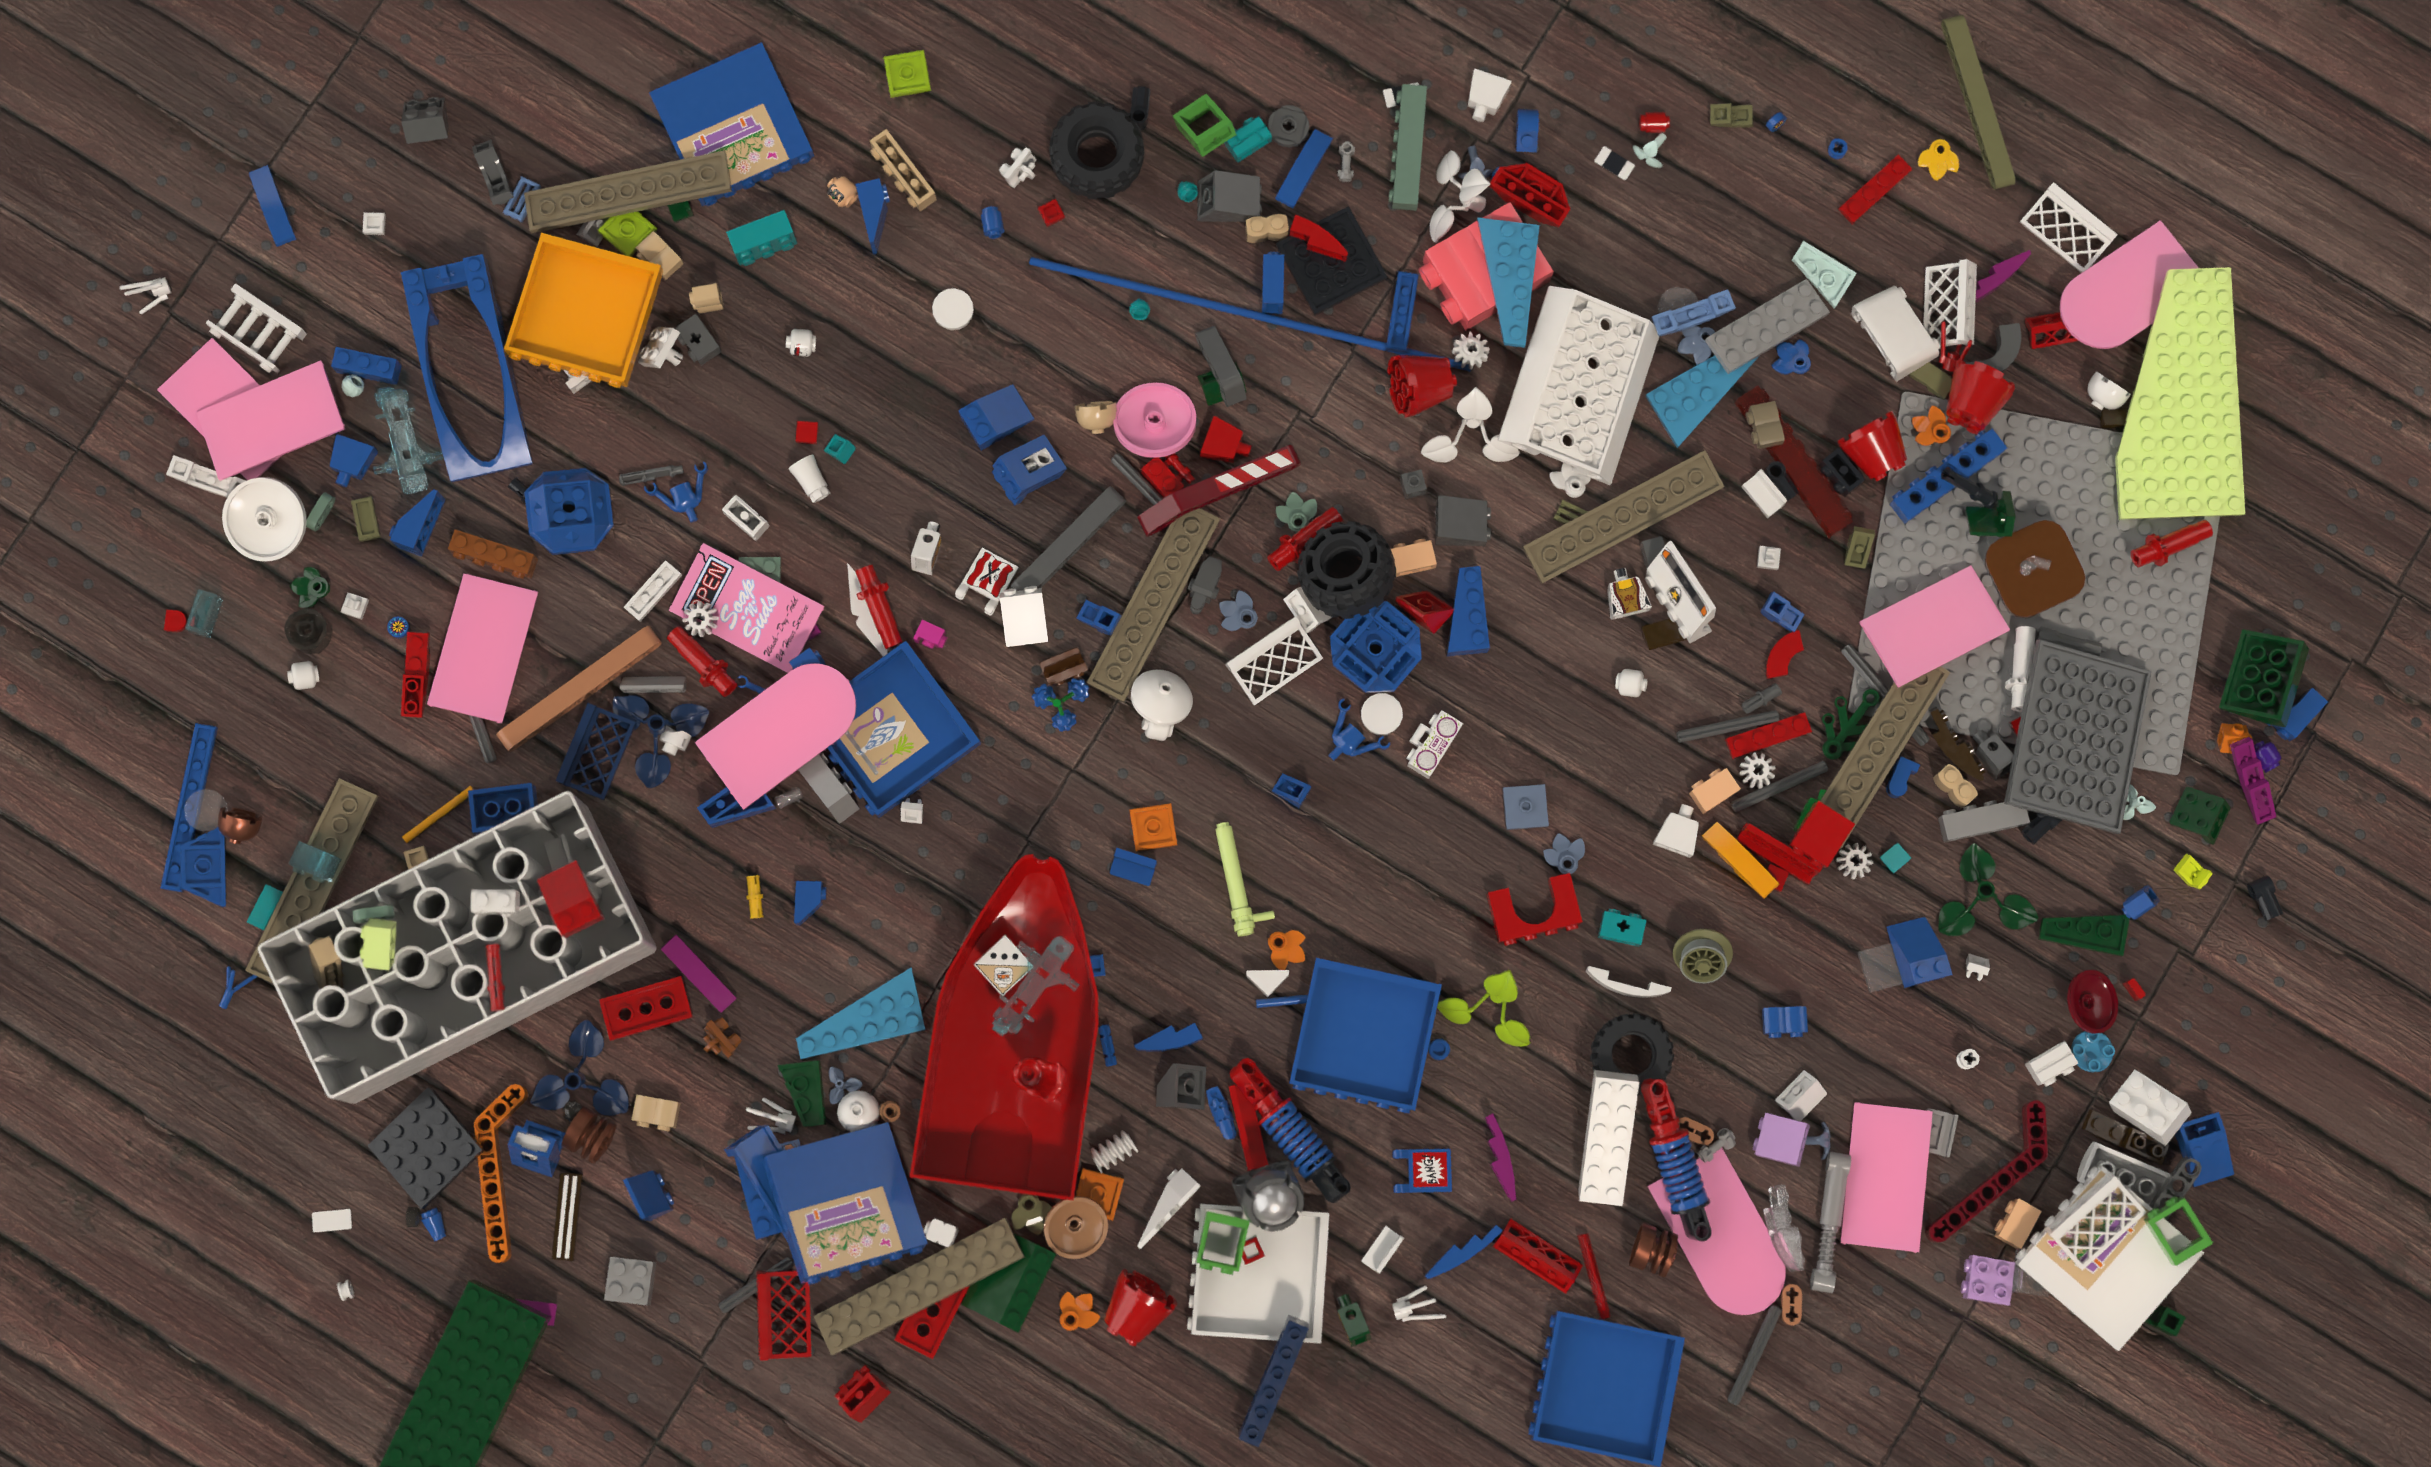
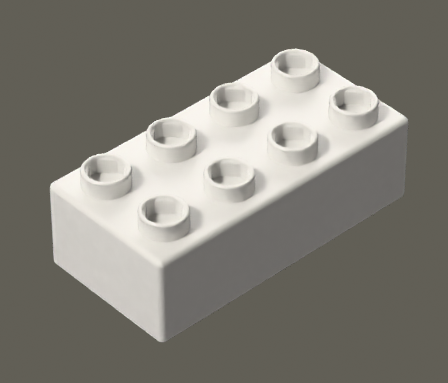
M569 791L563 792L261 943L258 947V952L326 1095L329 1098L351 1104L358 1103L656 951V944L589 808ZM565 834L572 861L577 860L605 918L567 938L561 936L537 882V879L552 872L544 842L560 838V835ZM471 890H516L520 893L519 914H474L471 912ZM392 905L394 906L395 918L388 920L397 921L395 963L390 970L363 967V959H360L361 947L364 946L361 930L363 925L367 923H354L352 911ZM321 937H330L332 943H334L335 952L342 959L344 989L337 986H326L319 989L313 977L309 945L314 940ZM500 944L502 983L505 985V991H503L505 1010L491 1011L490 992H487L489 976L486 945ZM493 958V962H494V975H496V971H495V958ZM495 981L496 998H497V997H498V996H497V983H496V981Z

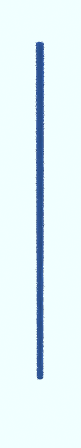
M1031 257L1029 265L1399 355L1445 358L1407 348L1406 353L1386 350L1387 343L1035 257ZM1449 358L1450 367L1471 371L1469 364L1462 368V361L1455 362V359Z

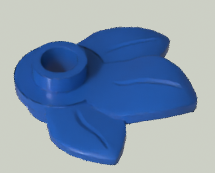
M1798 340L1795 345L1788 342H1782L1777 345V353L1780 359L1772 364V368L1781 374L1792 372L1804 374L1810 369L1809 347L1803 340ZM1798 361L1804 362L1802 365L1796 364Z

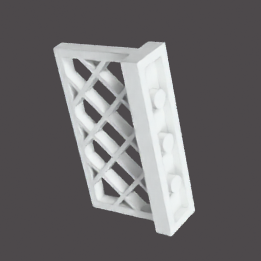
M2054 182L2020 221L2023 226L2081 273L2089 269L2117 236L2113 230ZM2046 197L2054 202V210L2043 211L2042 202ZM2055 213L2056 224L2044 225L2043 214ZM2058 213H2068L2070 215V223L2059 224ZM2040 214L2041 226H2032L2027 222L2031 215ZM2071 226L2072 237L2060 238L2059 227ZM2074 226H2084L2086 228V236L2075 237ZM2056 227L2057 239L2046 238L2044 228ZM2098 238L2104 245L2098 250H2091L2090 239ZM2087 239L2088 250L2076 251L2075 240ZM2072 240L2073 252H2063L2060 241ZM2091 253H2096L2091 259ZM2077 254H2088L2089 262L2084 268L2077 263Z
M1968 259L1959 260V263L1926 267L1924 328L1929 335L1934 330L1940 334L1936 339L1940 347L1941 331L1937 327L1944 319L1950 323L1946 328V336L1953 327L1957 330L1956 339L1949 340L1946 337V346L1967 345L1969 340H1972V345H1974L1977 264ZM1954 269H1959V275L1953 281L1949 275ZM1939 271L1942 276L1934 283L1932 281V272ZM1947 279L1951 285L1943 292L1939 286ZM1956 288L1958 296L1952 301L1948 295ZM1937 290L1941 296L1933 303L1931 296ZM1946 299L1951 304L1942 312L1938 307ZM1955 307L1957 309V316L1951 321L1947 315ZM1937 310L1941 315L1933 324L1930 321L1931 315Z
M1293 617L1225 665L1238 681L1252 704L1256 705L1322 660L1323 657L1300 625L1298 618ZM1297 630L1303 636L1302 645L1290 643L1291 634ZM1288 637L1287 642H1282V640ZM1275 645H1286L1284 657L1273 655ZM1289 646L1301 648L1299 660L1287 658ZM1269 649H1271V650H1270V654H1266V653H1265L1266 651H1268ZM1303 650H1312L1316 658L1311 662L1302 661ZM1259 656L1269 657L1267 669L1255 667ZM1272 657L1284 660L1282 671L1270 670ZM1287 660L1298 662L1295 673L1284 672ZM1253 661V666L1247 665ZM1301 663L1306 664L1305 666H1303L1302 668H1300ZM1243 667L1252 668L1250 681L1241 679L1237 671ZM1255 669L1266 671L1264 683L1253 681ZM1269 672L1281 674L1280 682L1276 686L1267 684ZM1284 675H1288V676H1289V677H1287L1286 679L1283 680ZM1252 684L1264 686L1262 695L1257 699L1251 694ZM1266 687H1272L1266 692Z
M2108 1172L2051 1223L2045 1231L2074 1263L2083 1270L2147 1212L2127 1191L2117 1177ZM2116 1188L2122 1191V1201H2111V1193ZM2099 1204H2106V1216L2095 1215V1207ZM2111 1204L2122 1205L2121 1216H2110ZM2126 1205H2134L2139 1210L2133 1217H2125ZM2082 1219H2090V1230H2078L2079 1222ZM2094 1219H2105V1231H2094ZM2110 1220H2121L2120 1228L2117 1231H2109ZM2066 1233H2074L2073 1245H2065L2060 1239ZM2078 1234H2089L2088 1246L2077 1245ZM2093 1234L2104 1235V1243L2100 1246H2093ZM2077 1249H2088V1257L2083 1262L2077 1259Z

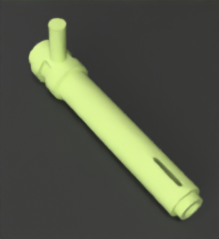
M1229 822L1216 825L1217 829L1215 831L1232 907L1231 917L1235 921V925H1233L1234 931L1237 932L1238 937L1254 934V922L1274 919L1275 915L1273 911L1252 914V909L1247 901L1232 826H1229Z

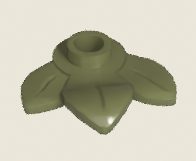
M1023 1194L1018 1201L1019 1207L1012 1213V1226L1014 1230H1019L1026 1225L1031 1232L1039 1235L1044 1228V1219H1046L1052 1207L1047 1202L1039 1201L1036 1195ZM1027 1200L1033 1201L1031 1208L1025 1206Z

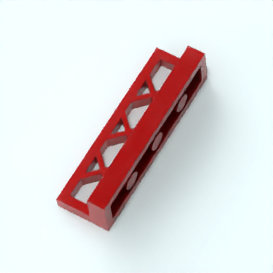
M2060 312L2025 318V326L2030 332L2031 349L2079 341L2069 331L2063 337L2057 338L2054 336L2060 329L2067 330ZM2036 334H2047L2043 341L2036 342Z
M1229 1086L1228 1089L1247 1171L1268 1165L1254 1106L1244 1096L1238 1086Z
M1511 1218L1493 1245L1494 1248L1565 1294L1575 1282L1583 1267L1581 1263ZM1510 1227L1517 1231L1519 1236H1515L1512 1233H1510ZM1528 1241L1536 1243L1538 1248L1530 1246ZM1546 1253L1553 1254L1556 1260L1550 1259ZM1565 1264L1575 1269L1574 1273L1567 1270Z

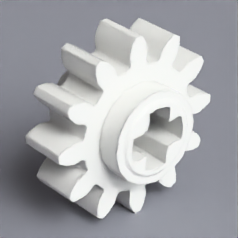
M1472 332L1469 333L1468 338L1461 334L1460 341L1455 340V348H1453L1452 354L1456 355L1455 362L1462 361V368L1466 364H1469L1470 370L1473 369L1474 364L1480 368L1482 361H1487L1488 356L1486 354L1489 353L1490 348L1485 347L1487 340L1480 341V334L1476 338L1473 337Z

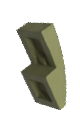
M1731 103L1710 105V125L1719 127H1753V106H1732Z
M1930 362L1909 374L1911 378L1925 385L1929 392L1945 400L1949 396L1952 378Z

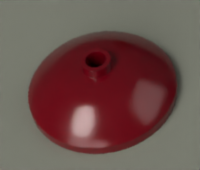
M2085 970L2075 975L2069 985L2067 994L2068 1009L2073 1020L2082 1030L2088 1033L2097 1034L2107 1031L2114 1024L2118 1014V998L2113 984L2103 973L2097 970Z

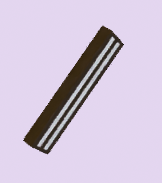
M560 1173L552 1259L574 1261L583 1180V1175Z

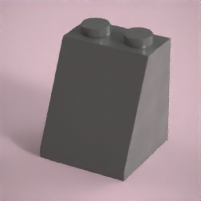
M1215 170L1199 180L1197 221L1246 222L1249 218L1260 216L1262 211L1260 204V194L1262 191L1260 177Z
M1438 496L1436 502L1435 545L1486 546L1487 540L1491 539V528H1487V520L1491 519V507H1487V501Z

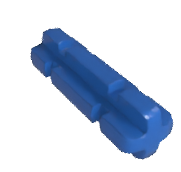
M1101 1025L1098 1029L1099 1034L1102 1036L1100 1039L1103 1054L1106 1057L1104 1058L1105 1065L1107 1067L1115 1066L1117 1061L1116 1056L1113 1054L1115 1051L1112 1036H1110V1026Z

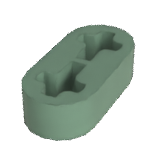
M326 492L320 496L306 520L307 528L315 532L319 530L335 503V497Z
M392 905L352 911L354 923H367L370 918L380 920L395 918L394 906Z

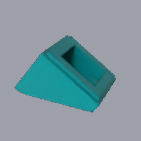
M835 434L823 451L839 462L846 464L856 447L850 441Z
M1896 843L1880 859L1894 874L1911 857L1899 843Z

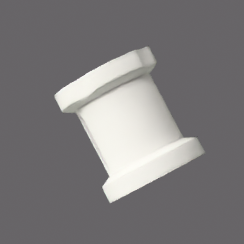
M1973 1049L1961 1051L1956 1058L1958 1066L1962 1069L1973 1068L1975 1065H1978L1980 1060L1979 1055ZM1968 1056L1972 1059V1062L1967 1064V1060H1964V1057Z

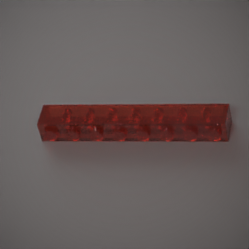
M1758 385L1739 397L1735 404L1747 420L1746 412H1749L1750 406L1770 402V397L1766 390L1761 389ZM1778 409L1785 441L1781 445L1766 447L1774 461H1779L1785 466L1787 475L1800 492L1798 494L1830 539L1851 525L1853 522L1851 519L1852 514L1847 508H1843L1839 502L1841 501L1836 491L1830 489L1827 478L1824 474L1818 472L1816 462L1804 452L1805 447L1799 439H1795L1791 426L1787 422L1784 423L1780 417L1781 412Z

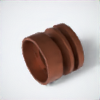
M583 1107L567 1129L561 1146L573 1153L582 1146L581 1157L586 1158L590 1154L588 1161L595 1164L609 1148L617 1125L613 1122L607 1125L606 1118H603L596 1125L597 1113Z
M1642 1223L1632 1248L1629 1266L1644 1270L1647 1263L1650 1262L1652 1274H1655L1658 1266H1660L1659 1276L1666 1277L1676 1257L1678 1234L1672 1233L1667 1241L1668 1231L1664 1230L1660 1237L1656 1238V1227Z

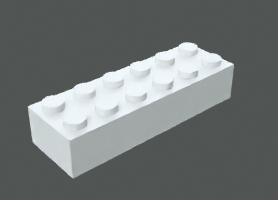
M1594 1070L1578 1189L1579 1201L1623 1205L1639 1086L1637 1075Z

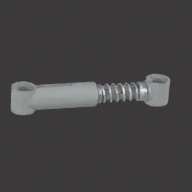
M1829 1151L1826 1159V1180L1820 1216V1224H1822L1823 1229L1821 1231L1822 1237H1820L1822 1241L1819 1243L1821 1248L1818 1249L1820 1255H1817L1819 1260L1817 1261L1816 1269H1813L1811 1273L1810 1290L1833 1293L1836 1274L1832 1270V1262H1834L1832 1256H1835L1833 1251L1836 1250L1834 1248L1836 1244L1834 1241L1837 1238L1835 1234L1838 1232V1227H1841L1847 1176L1851 1167V1155Z

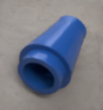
M437 1207L421 1214V1221L434 1241L446 1237L441 1211H438Z

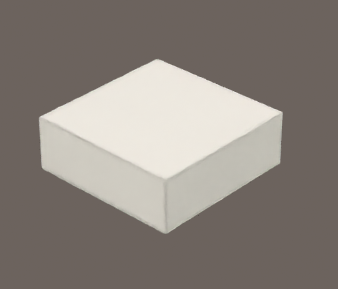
M364 213L363 234L385 235L386 214Z

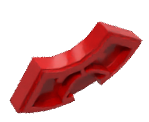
M1800 630L1785 635L1772 648L1766 663L1767 679L1788 675V665L1791 658L1795 654L1804 651Z

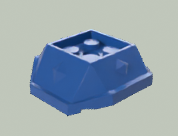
M586 468L543 472L524 492L529 535L552 555L595 551L613 528L609 484ZM570 504L575 507V510L567 513L563 510V507Z
M1384 601L1378 608L1375 606L1369 610L1370 613L1364 616L1357 614L1354 615V618L1345 619L1330 636L1333 667L1365 693L1394 692L1422 659L1419 627L1388 601ZM1374 644L1379 645L1381 652L1374 654L1370 651L1369 647Z

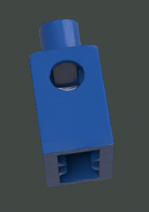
M336 434L330 467L339 473L335 483L347 487L351 477L362 480L378 453L376 448Z

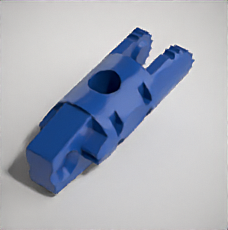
M1219 1086L1206 1090L1209 1108L1216 1126H1219L1225 1139H1234L1237 1136L1233 1123L1234 1117Z

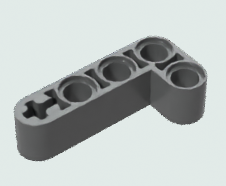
M1211 326L1196 332L1197 343L1219 384L1221 396L1226 407L1246 400L1241 375L1216 327Z

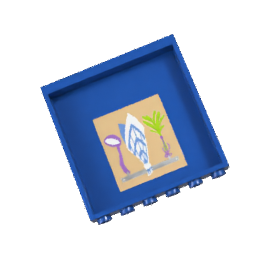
M905 641L849 681L856 698L855 717L848 731L828 747L831 753L828 757L835 766L839 763L843 769L840 772L847 783L851 780L855 785V788L852 790L859 799L863 797L868 804L865 807L872 816L876 814L880 818L981 745V742L907 641Z

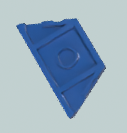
M219 827L181 845V889L220 907H226L225 836L222 835Z

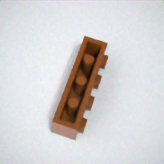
M454 530L448 546V550L453 554L452 556L457 559L464 560L467 558L473 560L472 563L483 567L486 564L492 566V569L501 573L508 571L512 573V576L524 579V577L532 579L538 562V558L534 554L458 530Z

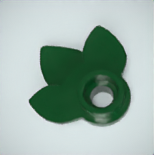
M305 567L304 577L294 579L290 585L291 590L300 595L298 604L300 608L314 606L319 598L325 597L330 592L329 582L321 577L319 570L314 567Z

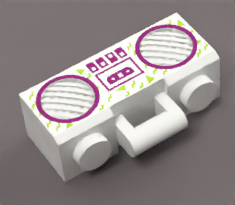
M1442 710L1439 715L1435 713L1428 723L1431 725V728L1420 723L1410 739V742L1418 748L1417 750L1413 748L1406 758L1409 760L1407 766L1427 779L1430 778L1463 725L1462 722ZM1426 732L1429 736L1423 744L1419 741Z

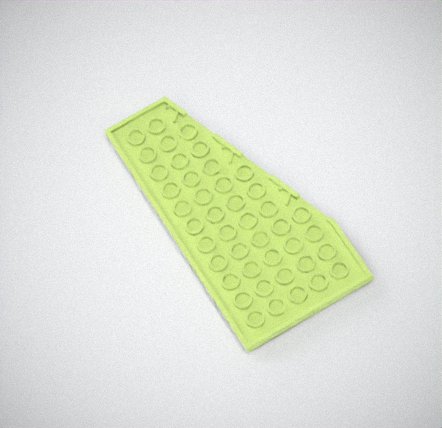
M2231 267L2169 269L2166 272L2155 319L2150 330L2142 366L2130 402L2119 449L2115 457L2119 520L2245 515Z

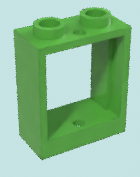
M1207 94L1173 115L1178 130L1202 157L1236 135L1230 119ZM1211 110L1220 122L1197 136L1188 125Z
M2175 1196L2165 1202L2166 1206L2160 1210L2155 1208L2147 1213L2148 1217L2144 1219V1222L2170 1263L2177 1266L2210 1246L2213 1242L2186 1199ZM2182 1207L2200 1237L2174 1253L2156 1225V1222Z
M1207 1211L1195 1263L1200 1264L1199 1268L1212 1271V1267L1221 1268L1220 1273L1233 1275L1234 1271L1239 1272L1249 1220ZM1210 1222L1241 1228L1233 1265L1203 1259Z

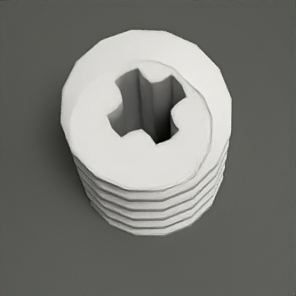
M1123 1130L1121 1131V1138L1113 1135V1143L1106 1139V1147L1099 1143V1151L1093 1147L1091 1148V1156L1101 1174L1102 1166L1107 1170L1110 1169L1109 1162L1115 1166L1117 1165V1157L1124 1161V1153L1131 1157V1149L1138 1153L1129 1134Z

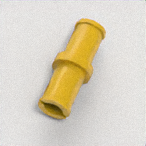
M760 875L746 876L748 888L746 900H749L750 919L764 918Z

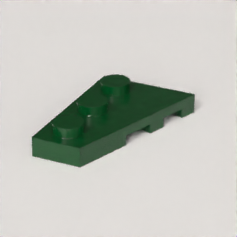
M821 1061L777 1065L783 1075L787 1090H789L794 1101L793 1104L803 1127L826 1125Z

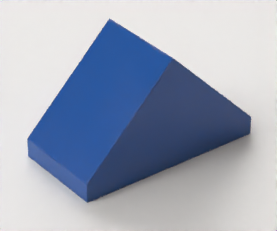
M1282 773L1272 792L1300 808L1309 794L1311 786Z

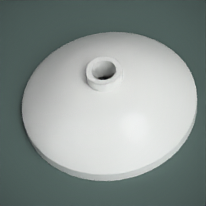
M1146 671L1136 678L1131 688V701L1134 708L1143 718L1155 724L1173 725L1179 723L1188 716L1192 708L1193 696L1189 686L1182 678L1169 671Z

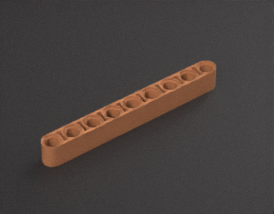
M650 626L642 628L502 728L496 736L508 752L516 750L656 650L662 644L661 640Z

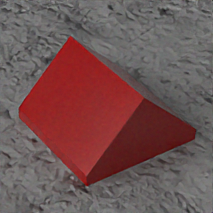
M1428 591L1396 596V602L1405 615L1433 634L1454 612V608Z

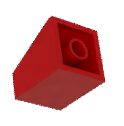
M1817 801L1812 805L1789 844L1793 847L1791 851L1800 857H1803V855L1811 859L1810 863L1819 869L1821 867L1827 868L1855 823L1822 802Z

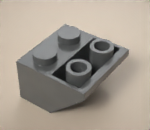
M431 97L423 101L410 100L404 103L401 123L407 144L448 138L449 125L445 97Z

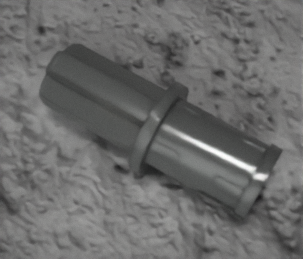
M1773 683L1761 692L1757 691L1756 695L1743 702L1741 707L1748 714L1762 705L1766 706L1767 702L1780 696L1782 691L1776 683Z

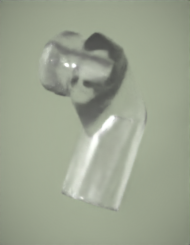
M2032 556L2022 561L2020 573L2027 576L2035 568L2048 571L2051 561Z

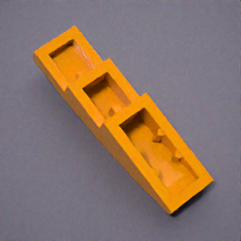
M1718 822L1702 835L1703 840L1716 850L1718 855L1734 869V872L1762 898L1765 899L1779 885L1774 877Z

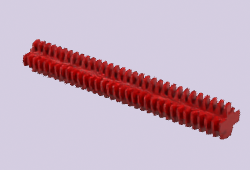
M1589 1233L1577 1237H1580L1578 1238L1580 1240L1579 1245H1582L1580 1246L1581 1250H1583L1582 1253H1584L1582 1256H1584V1261H1586L1584 1262L1585 1266H1587L1586 1271H1589L1587 1274H1589L1588 1277L1591 1279L1589 1282H1591V1287H1593L1592 1292H1595L1593 1295H1595L1594 1300H1597L1595 1303H1597L1596 1308H1599L1597 1310L1600 1313L1599 1316H1601L1599 1319L1602 1320L1609 1318L1611 1315L1608 1312L1610 1310L1608 1309V1304H1606L1608 1302L1605 1299L1606 1296H1604L1605 1291H1602L1604 1288H1602V1283H1600L1602 1281L1600 1280V1275H1598L1600 1273L1597 1270L1598 1267H1596L1598 1266L1597 1262H1595V1257H1593L1595 1254H1593V1249H1591L1590 1236H1587Z

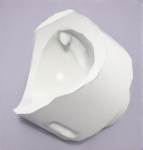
M666 725L665 731L659 738L660 741L665 743L662 750L674 756L678 749L685 751L691 735L684 731L676 732Z

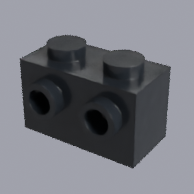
M1840 448L1832 452L1819 464L1821 474L1826 479L1829 478L1834 484V490L1844 497L1856 490L1865 481L1861 471L1854 467L1850 462V458Z

